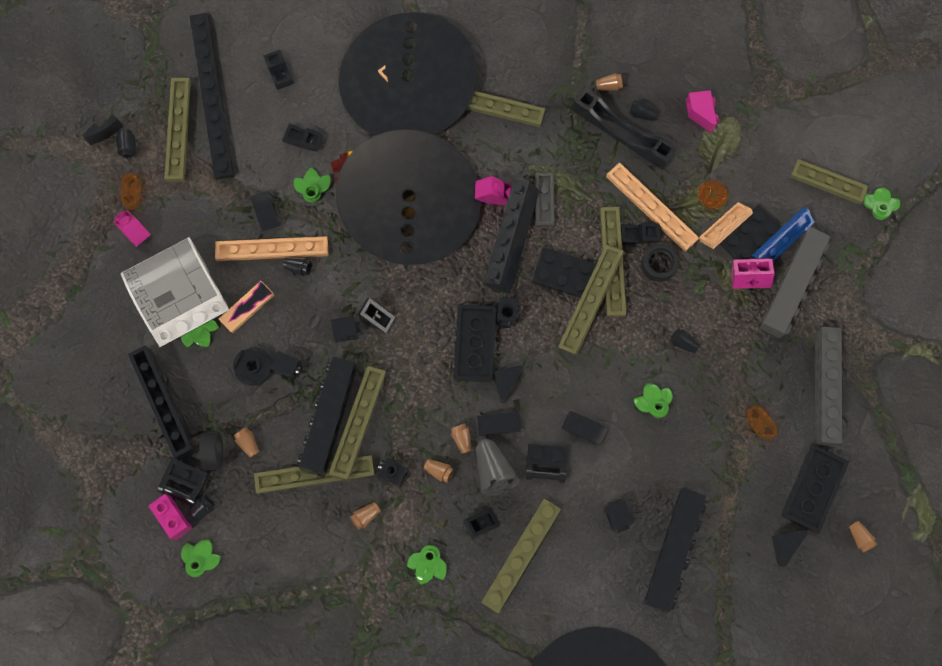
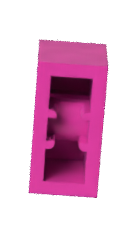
M772 259L733 260L731 269L733 289L771 288L775 274Z
M164 494L149 505V508L170 539L178 540L193 529L172 496Z

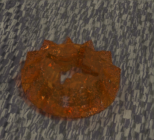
M707 180L701 184L698 190L699 201L705 207L712 209L721 207L728 197L727 188L723 186L722 182L719 183L716 180ZM717 189V196L714 195L709 199L710 191Z

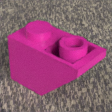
M711 90L689 93L686 99L688 117L707 131L713 132L719 119L718 114H715L714 111L715 98L712 97Z
M493 176L478 180L475 185V199L486 204L506 205L512 185Z
M128 210L120 212L115 217L116 220L113 221L136 247L151 235Z

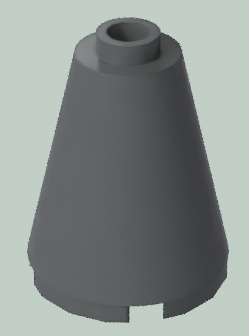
M489 439L479 441L476 446V456L482 494H485V496H495L504 493V488L508 486L510 489L514 488L520 481L518 475L495 442Z

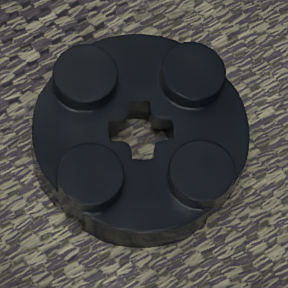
M249 347V349L242 350L236 355L233 369L236 377L243 384L260 386L270 377L272 373L270 366L273 361L265 350L259 347ZM257 362V369L250 371L248 365Z

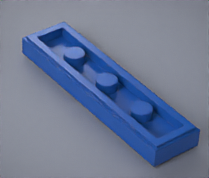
M803 207L752 255L753 259H772L774 262L815 223L808 208Z

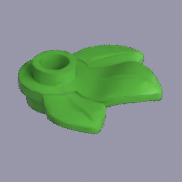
M313 168L306 172L303 179L294 178L295 190L303 194L304 199L310 203L318 201L321 193L327 191L331 183L330 175L320 177ZM311 192H315L314 196H309Z
M880 187L875 191L874 195L865 193L863 204L872 210V214L876 219L884 220L890 216L891 212L899 209L900 200L891 198L889 190Z
M211 319L182 335L181 340L186 347H189L194 342L200 346L209 347V332L215 331L219 327Z
M647 383L643 390L644 396L634 398V404L641 412L650 413L656 418H662L669 411L668 405L673 398L672 392L669 388L660 390L655 384ZM661 406L662 409L657 410L655 407Z
M209 539L201 540L195 547L186 543L181 552V558L186 563L185 570L191 577H199L205 571L213 570L221 559V556L212 554V544ZM194 564H199L197 569H192Z
M426 545L422 548L421 552L413 553L409 557L407 567L416 569V578L420 584L429 582L433 576L441 580L445 578L446 563L440 558V551L436 546ZM428 552L434 555L432 559L427 558L426 554Z

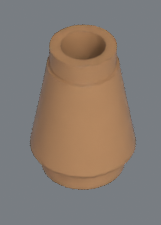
M614 73L596 80L597 91H619L618 89L623 88L621 74Z
M464 423L451 428V436L459 450H461V453L473 450L469 427H466Z
M247 427L233 435L236 439L235 442L249 458L260 452L252 431H249Z
M430 459L427 460L424 466V470L441 483H449L455 471L449 464Z
M373 502L354 511L350 519L359 530L365 528L381 511L376 503Z
M859 521L849 526L858 549H861L863 553L878 545L875 541L876 538Z

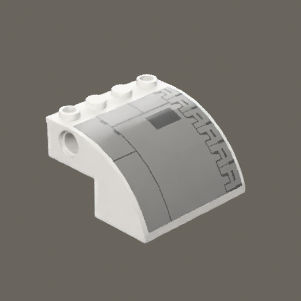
M190 237L121 273L137 310L159 347L229 310L226 301L210 276L206 264Z

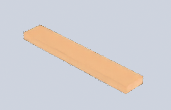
M620 162L607 173L606 177L654 223H659V228L682 250L686 252L699 240V237Z
M328 236L215 241L216 261L329 256Z

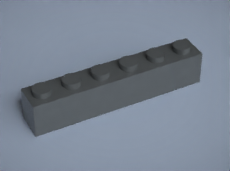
M812 227L805 231L759 329L778 338L790 332L792 328L790 322L792 318H796L800 311L798 305L807 296L808 292L805 290L808 285L811 286L815 279L813 273L815 269H819L823 262L820 258L823 253L826 254L830 247L828 241L831 236Z
M821 327L815 332V445L836 447L842 444V328Z

